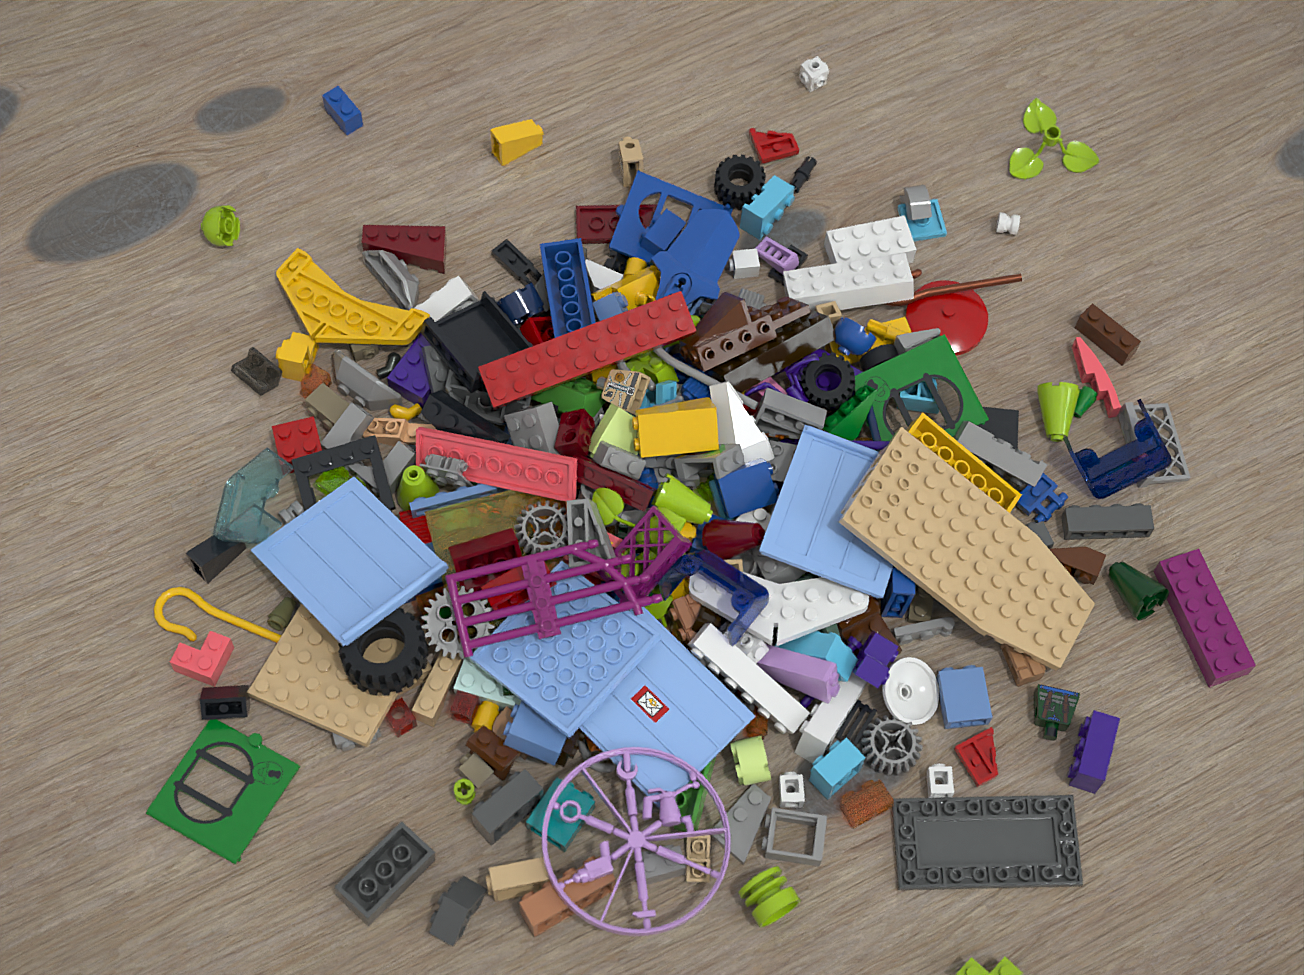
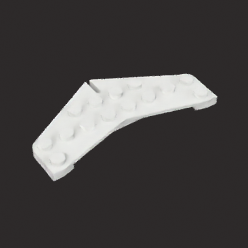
M692 558L689 582L690 597L771 646L774 627L778 628L777 646L862 614L868 608V594L823 577L778 584L705 559Z

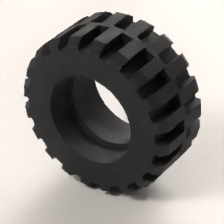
M399 607L349 645L342 646L338 643L340 648L338 650L339 657L349 681L353 685H357L358 689L366 692L368 689L371 695H378L379 692L383 696H389L390 692L396 691V694L403 692L402 688L405 686L410 688L414 685V679H420L423 674L422 669L424 670L428 663V647L421 624L418 620H415L414 615L410 612L404 613V609ZM394 638L404 643L401 653L391 661L373 663L363 658L368 646L379 639Z

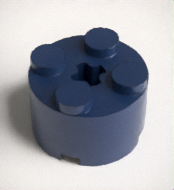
M533 283L525 285V288L518 289L496 302L498 307L508 315L514 325L527 320L526 315L531 317L545 310L543 307L544 303Z

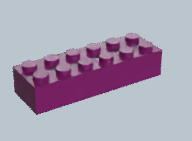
M1196 549L1159 561L1153 572L1158 582L1169 590L1167 601L1208 687L1248 675L1256 664L1200 550Z

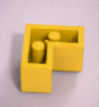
M292 332L290 339L283 340L282 346L278 347L276 351V359H278L279 363L278 368L281 370L283 378L307 383L319 349V344L315 342V339L312 341L309 335Z

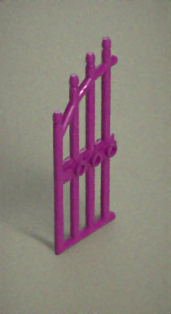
M597 539L445 575L464 658L473 656V648L538 633L539 639L561 634L560 627L632 609L635 616L644 614L641 607L663 601L662 595L655 594L651 597L637 598L631 586L650 581V575L640 574V576L636 575L625 578L615 568L620 566V564L624 565L632 562L631 555H622L621 557L605 560L585 551L598 547ZM572 554L590 563L547 574L544 560ZM522 566L524 580L463 595L458 593L456 582ZM599 570H604L615 580L552 596L549 584L550 582ZM527 588L530 602L464 618L461 604ZM618 589H623L629 600L561 618L557 617L555 609L556 604ZM528 611L533 612L535 620L533 625L472 640L469 639L467 626Z

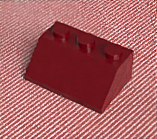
M513 528L448 547L455 573L522 557L518 539ZM508 570L459 581L458 583L460 588L464 586L466 593L470 588H473V592L482 590L481 587L503 575Z

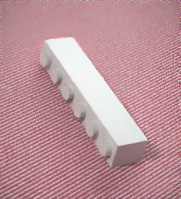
M711 623L704 624L688 643L692 648L691 652L699 659L703 658L706 660L711 671L717 675L720 673L725 677L724 682L732 689L737 688L742 693L741 697L747 703H754L759 708L757 710L758 713L764 718H770L774 721V727L782 734H794L810 714L808 710Z

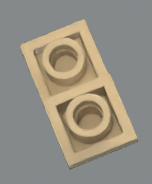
M710 835L687 837L686 859L709 869ZM686 864V882H710V873L706 874Z

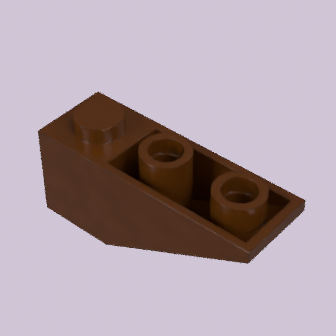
M1086 546L1049 549L1072 577L1077 578L1082 583L1094 585L1106 554Z

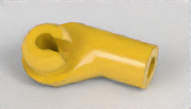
M418 403L410 408L394 404L390 407L389 411L395 419H406L409 421L420 414L422 408Z

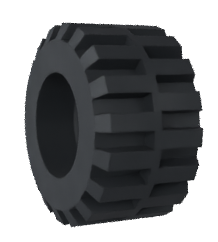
M736 154L732 155V158L728 156L724 162L721 161L719 163L714 182V192L719 202L723 201L724 206L729 204L731 209L736 207L738 210H742V206L745 203L750 205L753 202L752 197L755 194L759 196L762 192L761 188L765 185L766 173H764V168L760 166L758 160L753 161V157L749 156L747 158L744 154H741V157H737ZM743 179L749 184L739 186L733 184L731 180Z
M824 352L822 356L818 357L819 360H813L807 364V367L803 368V375H801L802 388L812 405L816 404L820 408L825 407L826 410H830V407L838 409L840 404H843L853 396L852 393L855 391L853 367L851 368L850 362L848 360L845 361L842 355L837 357L836 353L831 352V355H827ZM824 372H834L841 377V383L834 390L824 391L817 387L816 379Z

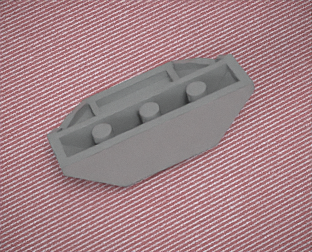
M383 250L362 252L364 264L397 305L404 310L415 308L418 303V285L420 283L414 274L411 275L408 272L405 262L402 259L398 260L394 254Z
M336 349L334 351L337 388L343 395L351 396L357 405L362 408L366 407L370 411L390 409L394 404L403 405L402 397L399 393L351 360L340 350Z

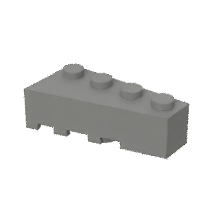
M963 421L954 437L955 440L984 464L991 465L995 473L1001 476L1005 473L1011 477L1010 481L1020 487L1022 484L1035 487L1048 465L1042 461L1030 459V454L1019 449H1013L1010 443L994 438L993 434L969 421Z

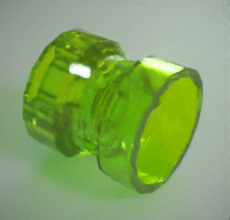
M711 473L707 477L706 482H701L696 487L700 496L709 503L714 500L709 481L714 480L712 474L715 473Z

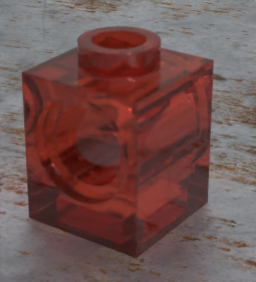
M457 690L450 709L451 719L472 725L477 708L480 705L479 696Z
M403 698L395 699L385 718L399 738L417 727V722ZM398 712L405 714L401 719L393 718L394 714Z

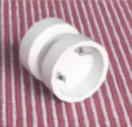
M999 212L996 232L1003 233L1008 230L1011 235H1017L1020 215L1013 214L1010 218L1006 213Z

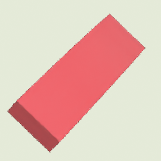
M1076 337L1072 350L1081 382H1090L1091 388L1097 393L1096 399L1104 401L1108 418L1117 417L1121 405L1113 384L1093 351L1081 337Z

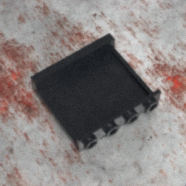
M486 291L482 293L480 301L436 322L432 317L425 319L421 334L470 393L485 387L478 369L479 366L533 346Z

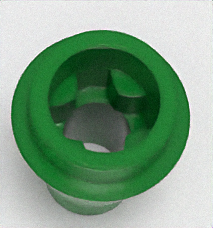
M1087 386L1079 389L1080 392L1073 415L1076 418H1081L1097 400V393Z

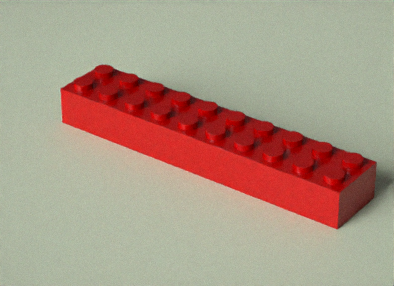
M679 291L479 366L478 369L492 406L496 410L695 335L696 328L683 294Z

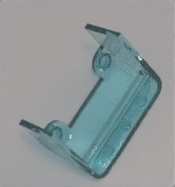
M267 447L234 473L224 486L213 536L221 541L258 544L265 541L271 533L282 526V522L266 512L264 507L266 500L270 497L273 498L278 493L279 480L294 469L293 465Z

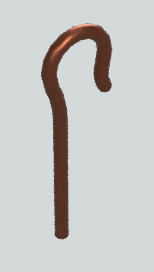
M921 269L911 271L913 279L922 275ZM1020 273L928 288L914 292V299L883 304L903 306L930 296L1022 282V275Z

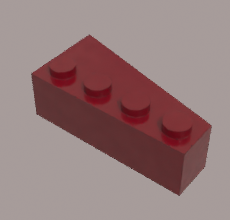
M363 225V252L383 250L394 254L398 260L402 259L406 265L412 264L420 266V269L437 270L438 273L445 274L447 243L445 226Z

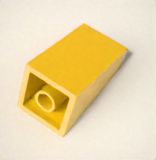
M709 397L635 410L636 417H632L633 430H637V438H634V450L638 451L641 458L719 450L717 410Z

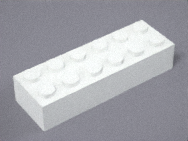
M906 253L783 271L786 297L808 304L810 310L815 311L816 305L836 301L839 310L914 299V280Z

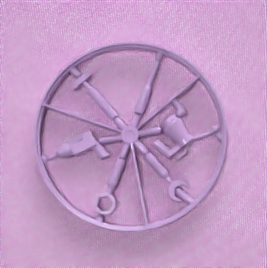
M625 747L613 749L591 757L568 774L556 789L549 802L542 829L544 865L559 897L577 916L591 925L611 933L627 936L659 934L672 930L693 918L707 905L716 893L724 877L730 855L731 838L728 818L724 806L712 785L698 770L684 760L672 754L651 748ZM623 755V770L620 768L621 760L618 763L616 773L627 784L625 794L631 829L585 770L586 768L602 760ZM630 755H648L669 761L687 771L690 780L693 781V783L687 784L675 792L665 791L661 788L648 789V794L658 792L661 794L644 797L643 820L652 818L653 802H660V820L655 821L642 832L638 830L635 791L631 786V780L636 777L638 767L635 764L634 771L630 772ZM579 773H582L625 831L614 828V825L593 816L580 814L581 808L575 801H566L562 805L556 801L570 781ZM700 782L713 799L722 820L723 828L694 831L691 816L687 815L681 818V813L675 800L676 795L688 788H698ZM568 805L577 809V815L572 819L563 814V809ZM553 809H560V817L564 822L574 823L578 819H582L587 825L608 834L612 832L614 835L627 840V843L611 855L609 842L604 841L600 843L601 858L585 863L584 868L577 870V873L571 879L564 881V883H558L552 871L547 851V828ZM682 822L685 823L687 832L649 836L662 825L670 827ZM724 833L725 848L720 872L716 870L711 871L709 868L687 860L684 855L660 845L658 848L655 844L648 841ZM644 847L651 851H657V855L678 864H687L706 874L710 873L712 877L717 879L716 883L705 899L691 912L669 924L651 928L649 918L655 917L656 914L655 910H647L648 892L641 848ZM630 850L600 921L581 910L562 890L565 884L573 881L583 884L613 873L611 859L616 860ZM633 850L636 861L634 865L638 896L642 902L643 911L633 912L632 915L638 919L644 918V929L621 928L603 922Z

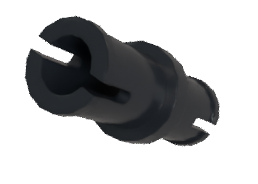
M807 156L800 168L796 169L795 176L789 183L796 188L795 193H799L803 184L809 180L810 173L817 165L815 158L811 157L810 159V156Z

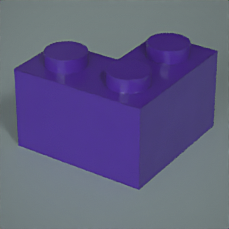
M872 630L856 656L858 661L852 672L876 688H879L880 684L884 685L890 676V673H888L890 669L887 665L896 659L899 652L897 651L898 646Z

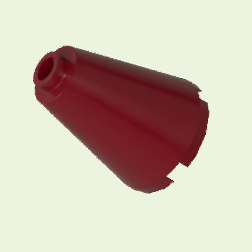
M722 519L710 520L711 522L705 524L702 532L703 546H707L709 552L706 554L713 562L730 560L761 545L765 535V530L759 523Z

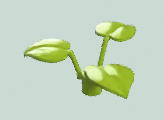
M1035 98L1026 109L1023 123L1029 133L1041 132V134H1044L1043 142L1036 154L1029 148L1015 150L1010 158V174L1019 179H1030L1037 176L1044 166L1043 161L1038 156L1045 146L1052 147L1059 143L1062 153L1065 154L1063 164L1071 172H1085L1097 165L1099 158L1089 146L1079 141L1070 142L1067 145V150H1065L1062 143L1063 139L1060 138L1061 130L1055 126L1057 118L1054 111L1043 104L1038 98Z
M598 488L595 490L592 501L596 503L604 525L611 524L615 519L632 528L636 526V524L617 516L624 509L623 500L618 493L608 488ZM658 508L680 533L686 519L670 509ZM656 515L650 519V528H658V517ZM658 531L650 532L649 544H658ZM664 531L663 544L669 543L674 537L670 531ZM639 532L636 535L637 545L644 544V532ZM630 548L624 554L622 553V555H629ZM621 564V574L624 577H629L630 564ZM635 564V576H638L639 565Z

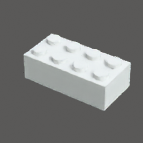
M905 216L826 231L824 241L830 264L906 253L908 263H912L916 253V247Z

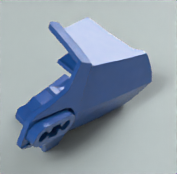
M699 210L667 251H659L651 258L647 266L655 264L661 272L655 300L681 291L687 306L700 297L713 299L712 304L716 302L720 291L718 281L740 237L737 225L727 210ZM678 281H681V282L684 283V285H682L680 288L678 287V285H679V282H678Z

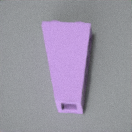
M766 644L769 651L760 659L757 665L773 680L828 704L832 697L837 696L840 685L838 683L839 674L837 673L836 663Z

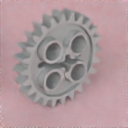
M461 586L458 592L459 595L467 594L464 586ZM443 588L444 595L441 596L435 593L437 600H428L432 605L431 608H423L428 612V616H421V619L427 621V624L422 625V628L428 629L425 637H431L428 645L436 644L435 652L442 648V656L445 657L448 652H451V658L454 659L456 653H459L461 659H464L461 642H458L457 627L452 625L455 615L450 594L446 588ZM470 588L467 593L473 592V588ZM488 600L469 602L474 608L470 616L490 612L492 607L485 608L484 606ZM443 606H448L451 609V616L447 619H442L439 615V610ZM489 621L472 625L476 628L477 633L470 640L491 635L487 631L488 629L495 628V626L489 624ZM447 628L452 629L454 632V638L451 641H444L442 639V632Z

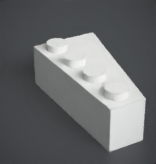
M853 672L847 682L838 681L840 690L836 697L831 698L829 704L823 701L820 706L815 704L810 713L811 720H805L799 732L802 733V736L794 752L795 754L813 763L829 749L837 731L843 725L867 681L858 677Z

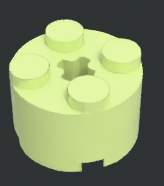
M761 735L730 743L734 762L737 764L735 766L740 785L744 784L746 786L771 780Z

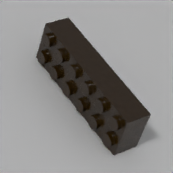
M810 310V313L775 329L776 338L721 363L706 372L709 377L721 383L729 381L736 391L742 393L834 341L836 334L830 318L827 315Z

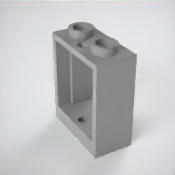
M772 807L771 814H766L764 828H768V836H763L761 850L765 851V858L819 867L822 861L827 816ZM776 820L815 826L812 855L772 850Z

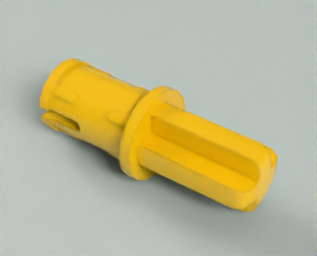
M870 319L866 326L867 331L883 336L884 340L887 338L895 341L896 336L909 333L894 328L891 324L886 325Z

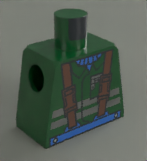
M1041 684L1037 685L1034 690V724L1044 727L1043 738L1057 740L1058 731L1066 732L1075 712L1080 693Z

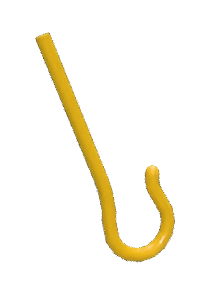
M174 587L166 590L158 597L154 606V618L159 626L166 631L184 635L193 642L196 641L197 635L186 626L170 623L163 615L164 604L174 596H185L208 614L278 643L282 636L210 605L200 595L185 587Z

